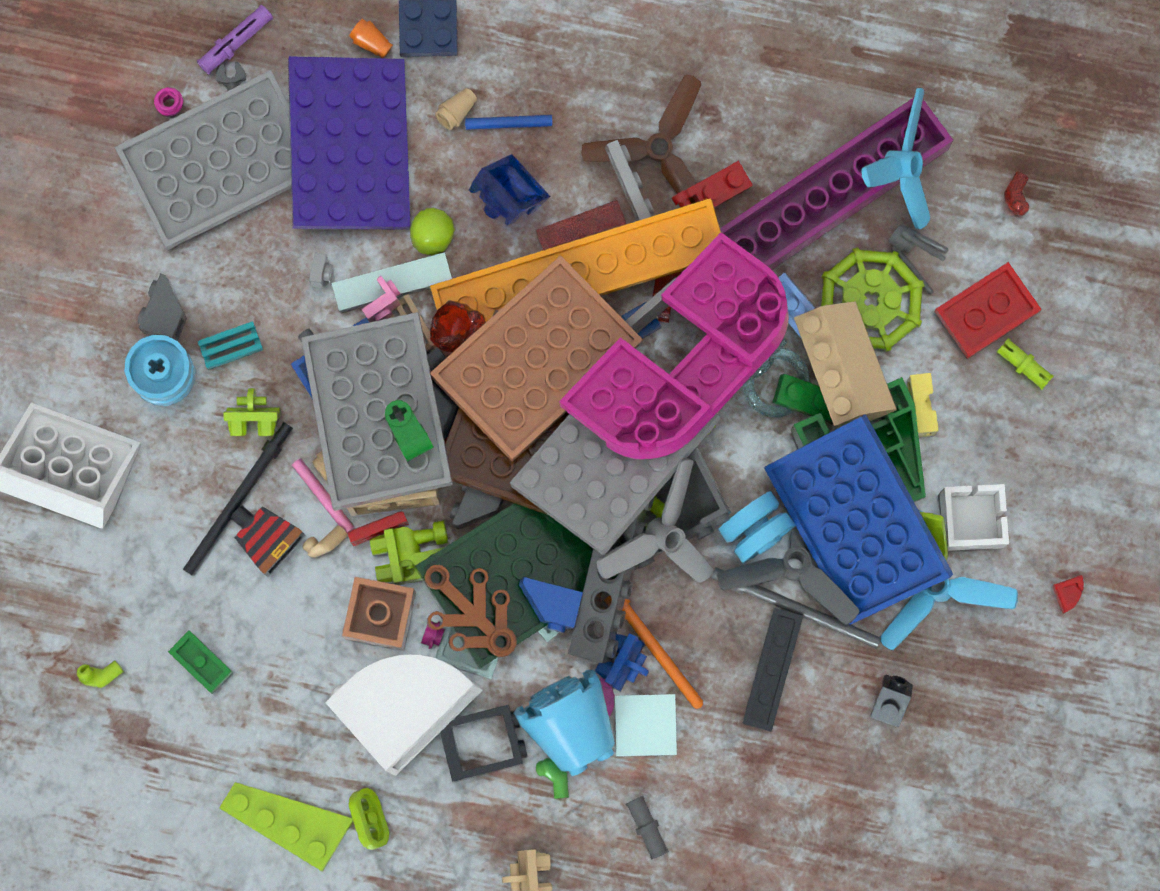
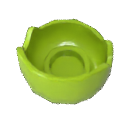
M434 207L421 210L411 223L410 238L412 246L420 253L430 256L445 252L454 236L455 228L452 218L445 211Z

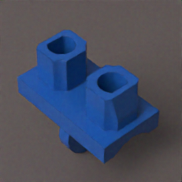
M630 633L628 636L616 635L618 655L614 663H598L595 672L605 679L604 682L620 692L626 680L634 683L638 674L647 677L649 670L642 667L647 656L641 653L645 644L637 636Z

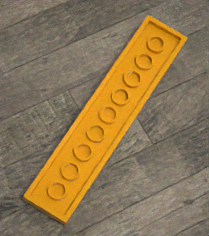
M711 198L431 285L430 288L445 342L449 343L474 334L493 316L495 310L499 311L560 255L600 296L685 270L721 232Z

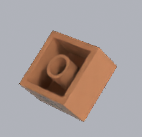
M355 577L342 636L348 640L404 651L416 596L415 589Z

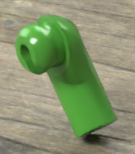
M550 758L538 761L536 772L539 776H545L553 782L554 799L569 798L567 771H561Z

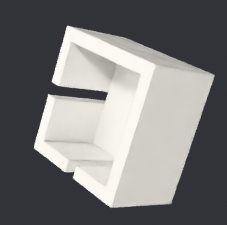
M1005 484L977 485L973 490L972 486L944 487L940 491L941 516L944 517L948 551L1000 549L1009 544L1007 517H1001L996 521V516H1001L1007 511Z

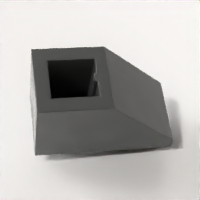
M160 273L158 280H153L148 292V296L151 298L147 308L143 307L141 309L137 322L140 324L139 329L146 335H166L178 341L187 317L171 282L166 275Z
M463 485L461 491H464L465 495L461 503L456 501L450 514V518L454 519L452 525L459 530L495 516L499 513L504 499Z

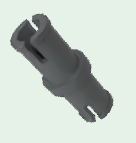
M641 796L626 803V806H628L636 823L637 829L635 831L637 835L642 836L652 860L666 854L669 850L657 828L659 826L658 821L653 819L644 796Z

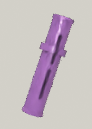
M260 5L222 40L220 38L214 42L215 46L197 60L198 65L208 75L211 74L225 59L230 60L234 56L233 52L273 19L271 13L263 5Z

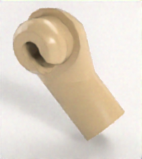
M337 525L320 542L315 537L308 538L303 544V549L308 552V556L316 558L332 551L347 537V533L341 526Z

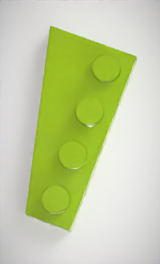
M237 782L233 784L219 809L320 871H324L353 823L351 817Z

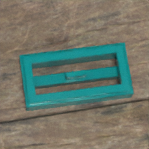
M253 321L197 341L208 370L263 350ZM251 331V334L246 335L244 337L232 340L230 342L221 344L219 346L207 350V347L210 345L219 343L221 341ZM254 340L255 345L214 360L210 358L212 355Z

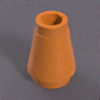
M363 18L356 24L349 35L354 40L353 44L381 58H385L393 47L370 20L367 22Z

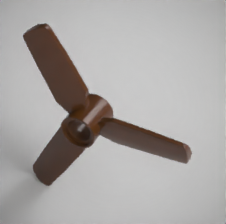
M688 74L683 77L659 121V133L653 134L648 141L634 137L584 143L581 151L583 161L610 162L605 146L618 140L620 146H626L631 161H639L649 156L652 160L661 162L662 174L676 194L697 184L682 159L672 154L673 145L671 140L680 134L700 90L701 81ZM657 140L665 141L668 145L667 152L663 155L654 154L651 150L653 142ZM693 197L689 199L691 204L696 203Z

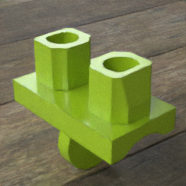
M248 388L247 397H237V405H247V407H227V410L223 412L224 421H228L230 436L247 435V421H258L259 436H273L277 420L281 416L280 407H256V405H267V397H256L255 388Z

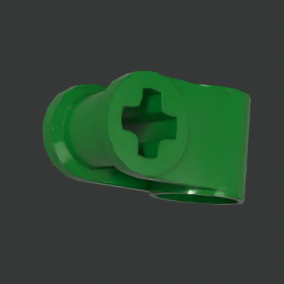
M395 400L387 405L385 409L386 421L395 435L394 439L407 462L434 448L425 429L418 422L408 403L402 400ZM398 412H401L404 416V420L399 422L395 415Z

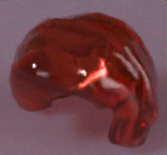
M448 300L436 311L432 318L429 331L430 341L440 350L452 353L486 323L485 317L481 312L475 311L465 303Z

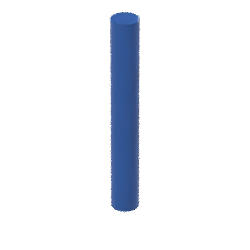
M552 115L465 118L466 130L552 126Z

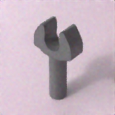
M235 62L236 74L231 78L226 76V69L223 63L220 64L217 70V82L227 87V91L239 86L242 81L246 80V73L238 62Z

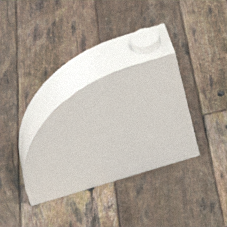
M409 654L388 657L363 668L345 684L337 686L325 703L384 770L396 776L483 690L468 676L444 661L433 657Z

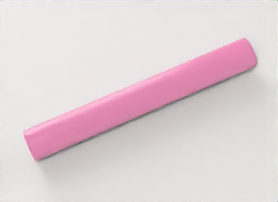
M301 458L296 460L292 467L335 522L346 533L355 528L343 511H334L329 493Z

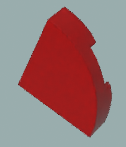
M1082 575L1052 586L1062 613L1073 609L1079 602L1084 588Z

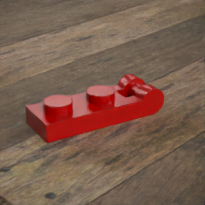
M738 160L676 194L671 199L675 206L679 205L681 208L691 205L689 201L691 197H693L696 203L711 198L715 208L748 190L753 184Z

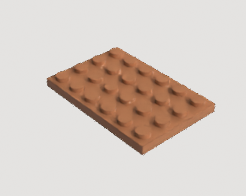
M560 255L432 370L430 375L440 388L513 462L567 412L560 406L559 401L620 337L635 349L643 342V339Z

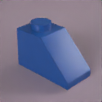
M526 577L520 579L519 586L540 622L548 624L547 629L565 633V629L574 628L583 592Z

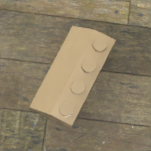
M855 301L820 306L794 317L833 425L836 428L864 414L871 421L897 410Z

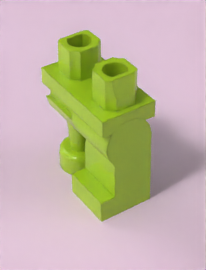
M444 520L434 522L431 529L413 531L408 527L384 530V535L370 539L372 555L377 556L388 553L390 564L375 567L377 581L384 583L394 582L395 585L423 581L415 566L443 548L421 552L419 545L433 540L436 541L437 545L449 543Z

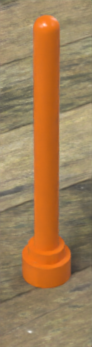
M610 595L606 599H604V602L608 605V607H610L612 603V598ZM625 599L622 611L626 613L625 619L689 703L695 709L701 708L703 706L702 698L629 605L631 601Z

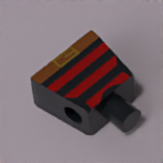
M242 505L231 516V519L242 528L234 538L259 570L267 577L274 572L306 536L299 528L263 506L253 515Z

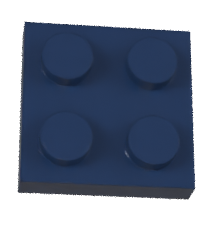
M399 0L400 57L458 56L457 0Z

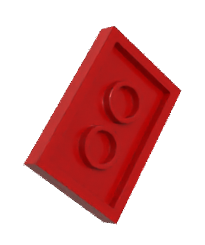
M1007 262L936 308L934 312L963 354L969 359L1038 314L1042 309L1010 263Z

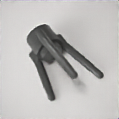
M902 223L888 241L894 246L891 252L896 251L899 253L898 256L919 280H923L926 292L932 294V288L903 252L910 253L917 246L930 255L944 261L946 257L933 248L945 253L948 252V248L918 233L913 228H908Z

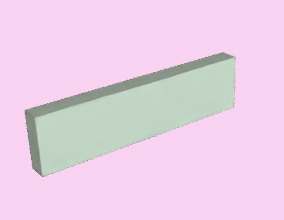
M444 252L334 282L332 287L339 312L342 313L367 306L385 294L377 281V278L380 276L383 277L385 282H388L390 279L400 292V295L397 297L429 289L431 285L450 280L452 277Z

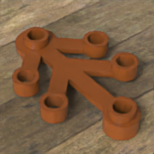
M433 565L428 568L424 575L426 585L433 590H441L464 613L443 614L438 611L433 612L427 618L428 626L433 630H439L443 627H478L486 636L466 637L462 633H455L449 638V647L457 652L465 648H488L490 653L497 657L510 655L516 647L517 640L514 632L507 628V605L510 602L508 592L497 590L491 595V603L496 607L494 626L486 618V583L489 578L486 570L477 568L470 573L469 580L473 585L472 604L449 582L450 575L444 566ZM433 572H438L441 575L440 583L436 584L431 581V574ZM476 572H481L484 575L482 583L475 582L473 577ZM498 593H502L506 598L505 603L502 605L495 601V596ZM434 615H438L442 619V623L438 627L431 623V618ZM456 636L461 637L464 641L461 648H456L453 645V639ZM498 636H503L506 639V645L503 648L496 645L495 641Z

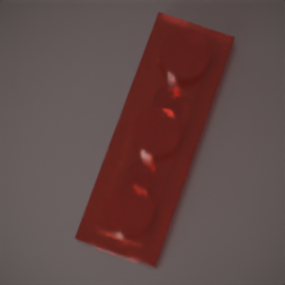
M618 200L537 229L536 235L542 250H546L614 229L627 223Z

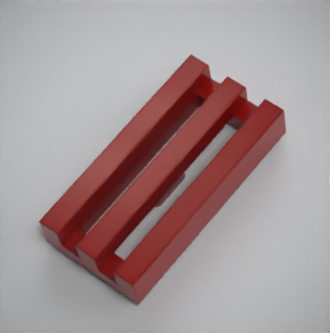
M399 511L348 531L349 533L347 534L354 547L372 538L384 535V530L405 527L409 524L404 512Z

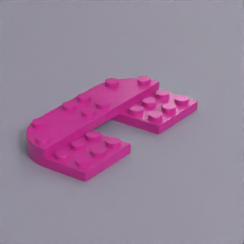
M721 232L661 294L662 301L707 334L673 371L668 374L620 337L559 401L560 406L604 440L609 449L620 455L634 459H654L667 456L684 447L773 354L785 336L789 312L785 290L780 279L767 265Z

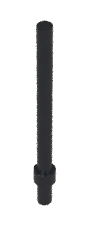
M283 422L271 441H266L261 449L263 451L192 554L183 568L184 571L193 576L230 522L233 513L241 506L273 458L276 459L282 451L280 447L293 430L290 425Z

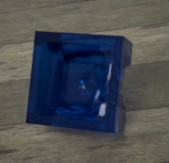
M513 154L481 168L469 188L471 193L481 191L479 197L486 204L484 206L486 215L492 219H497L499 216L506 218V226L514 223L524 213L529 215L535 212L551 197Z

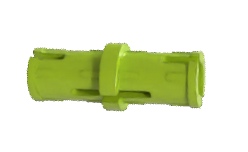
M1009 338L997 351L998 354L1017 368L1016 372L1018 374L1023 373L1041 390L1054 377L1053 374H1050L1033 360L1035 357L1031 353L1027 355Z

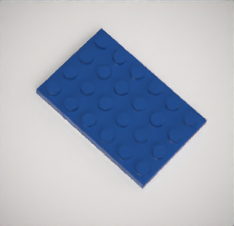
M866 414L764 467L818 568L859 609L858 615L850 625L936 585L953 575Z

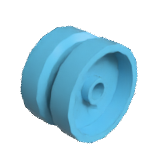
M151 335L140 339L131 347L125 358L124 372L129 385L143 400L156 406H169L180 402L190 393L195 383L196 369L192 358L177 340L166 335ZM160 368H164L162 373L158 372Z
M771 491L763 494L741 509L718 529L726 542H733L743 535L746 536L736 545L734 553L743 564L758 554L761 555L769 550L796 525L787 513H780L770 520L768 519L779 506V501Z

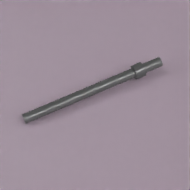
M715 567L711 578L717 580V574L724 570ZM757 584L732 589L742 595L745 592L789 612L803 615V618L876 649L880 643L881 637L850 624L844 625L832 616Z

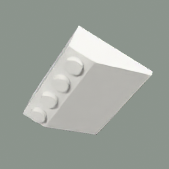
M31 402L0 453V491L103 529L120 497L140 448V442Z

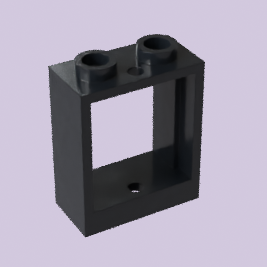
M509 705L454 718L440 732L453 783L524 765L522 758H526L528 755L524 739L517 740L515 729L520 728V724L514 715L515 710L510 711ZM503 715L514 758L463 771L453 728Z

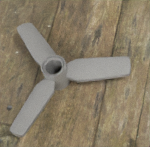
M684 458L678 463L662 518L653 519L648 524L645 533H641L597 560V569L603 578L608 579L651 558L659 548L665 551L666 555L695 581L701 583L710 578L713 568L695 547L685 539L684 531L675 526L681 513L693 460Z

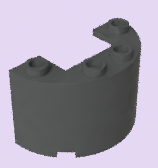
M696 447L688 456L689 459L693 460V466L681 513L675 524L676 527L684 531L685 539L687 540L695 536L699 540L714 532L712 526L717 527L729 521V514L731 513L698 447ZM675 473L655 495L664 504L666 503ZM646 511L644 523H647L648 526L656 516L651 511ZM623 534L615 542L616 547L626 543V538ZM659 548L651 558L639 563L638 568L641 569L655 561L653 557L665 551Z

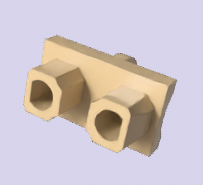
M536 849L517 851L518 863L510 864V876L502 877V883H511V891H552L551 883H538L537 871L550 870V855L536 853Z

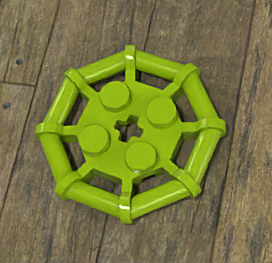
M856 247L828 272H823L821 276L823 279L821 306L833 305L834 286L841 289V303L855 301L865 327L878 332L879 337H869L873 348L883 349L885 352L892 350V346L914 328L921 326L922 288L925 285L923 280H919L898 256V252L860 250ZM863 262L884 263L887 265L883 271L877 269L866 270ZM853 265H856L858 271L856 275L847 282L839 279L843 273ZM892 267L908 285L898 286L889 275ZM910 293L909 314L901 311L902 295ZM865 294H876L878 296L876 300L878 305L876 307L873 304L867 306L864 303L867 299ZM898 318L903 321L889 335L886 334L885 327L894 319Z

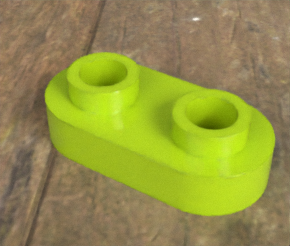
M363 788L352 793L349 798V809L361 844L369 850H375L386 845L389 840V829L377 794L369 788Z

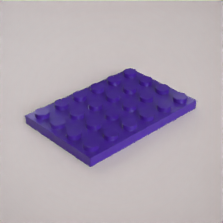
M289 56L288 86L292 228L409 230L410 199L404 59Z

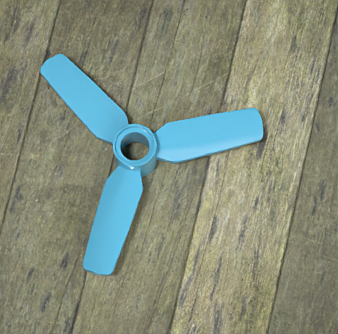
M922 88L916 89L902 151L890 150L885 158L862 168V178L867 187L884 185L897 181L900 178L901 192L915 229L924 228L930 221V213L919 178L923 167L922 156L920 152L912 151L924 97V89Z
M966 577L952 580L948 578L944 580V588L939 592H932L931 586L915 594L880 636V641L888 649L894 650L932 611L935 601L944 602L952 597L960 603L1015 609L1018 602V591L1015 588Z

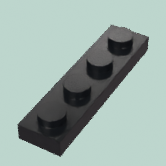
M778 608L773 609L742 721L743 725L772 732L803 615Z

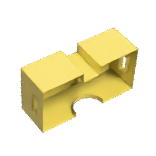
M931 373L910 375L907 379V388L915 403L919 438L935 436L939 430L936 411L932 410L929 395L933 394Z

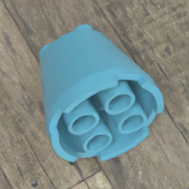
M586 670L582 673L584 677L579 679L568 676L554 682L532 695L526 708L520 706L514 711L520 726L561 771H569L571 776L585 771L587 764L596 759L603 761L614 754L612 747L615 741L603 689L594 670Z

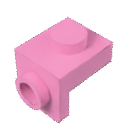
M382 276L378 277L377 281L385 294L361 309L369 322L388 319L393 314L391 311L400 306L396 298L400 295V292L391 279L385 282Z

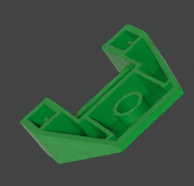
M901 377L887 383L897 410L881 416L882 420L871 425L910 496L916 502L926 497L915 403ZM821 413L794 424L791 429L798 448L830 432Z

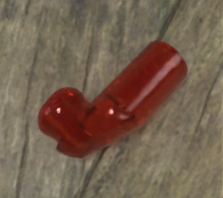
M1021 172L1015 173L1004 192L1008 208L1018 216H1023L1029 211V203L1026 202L1022 193L1029 178Z

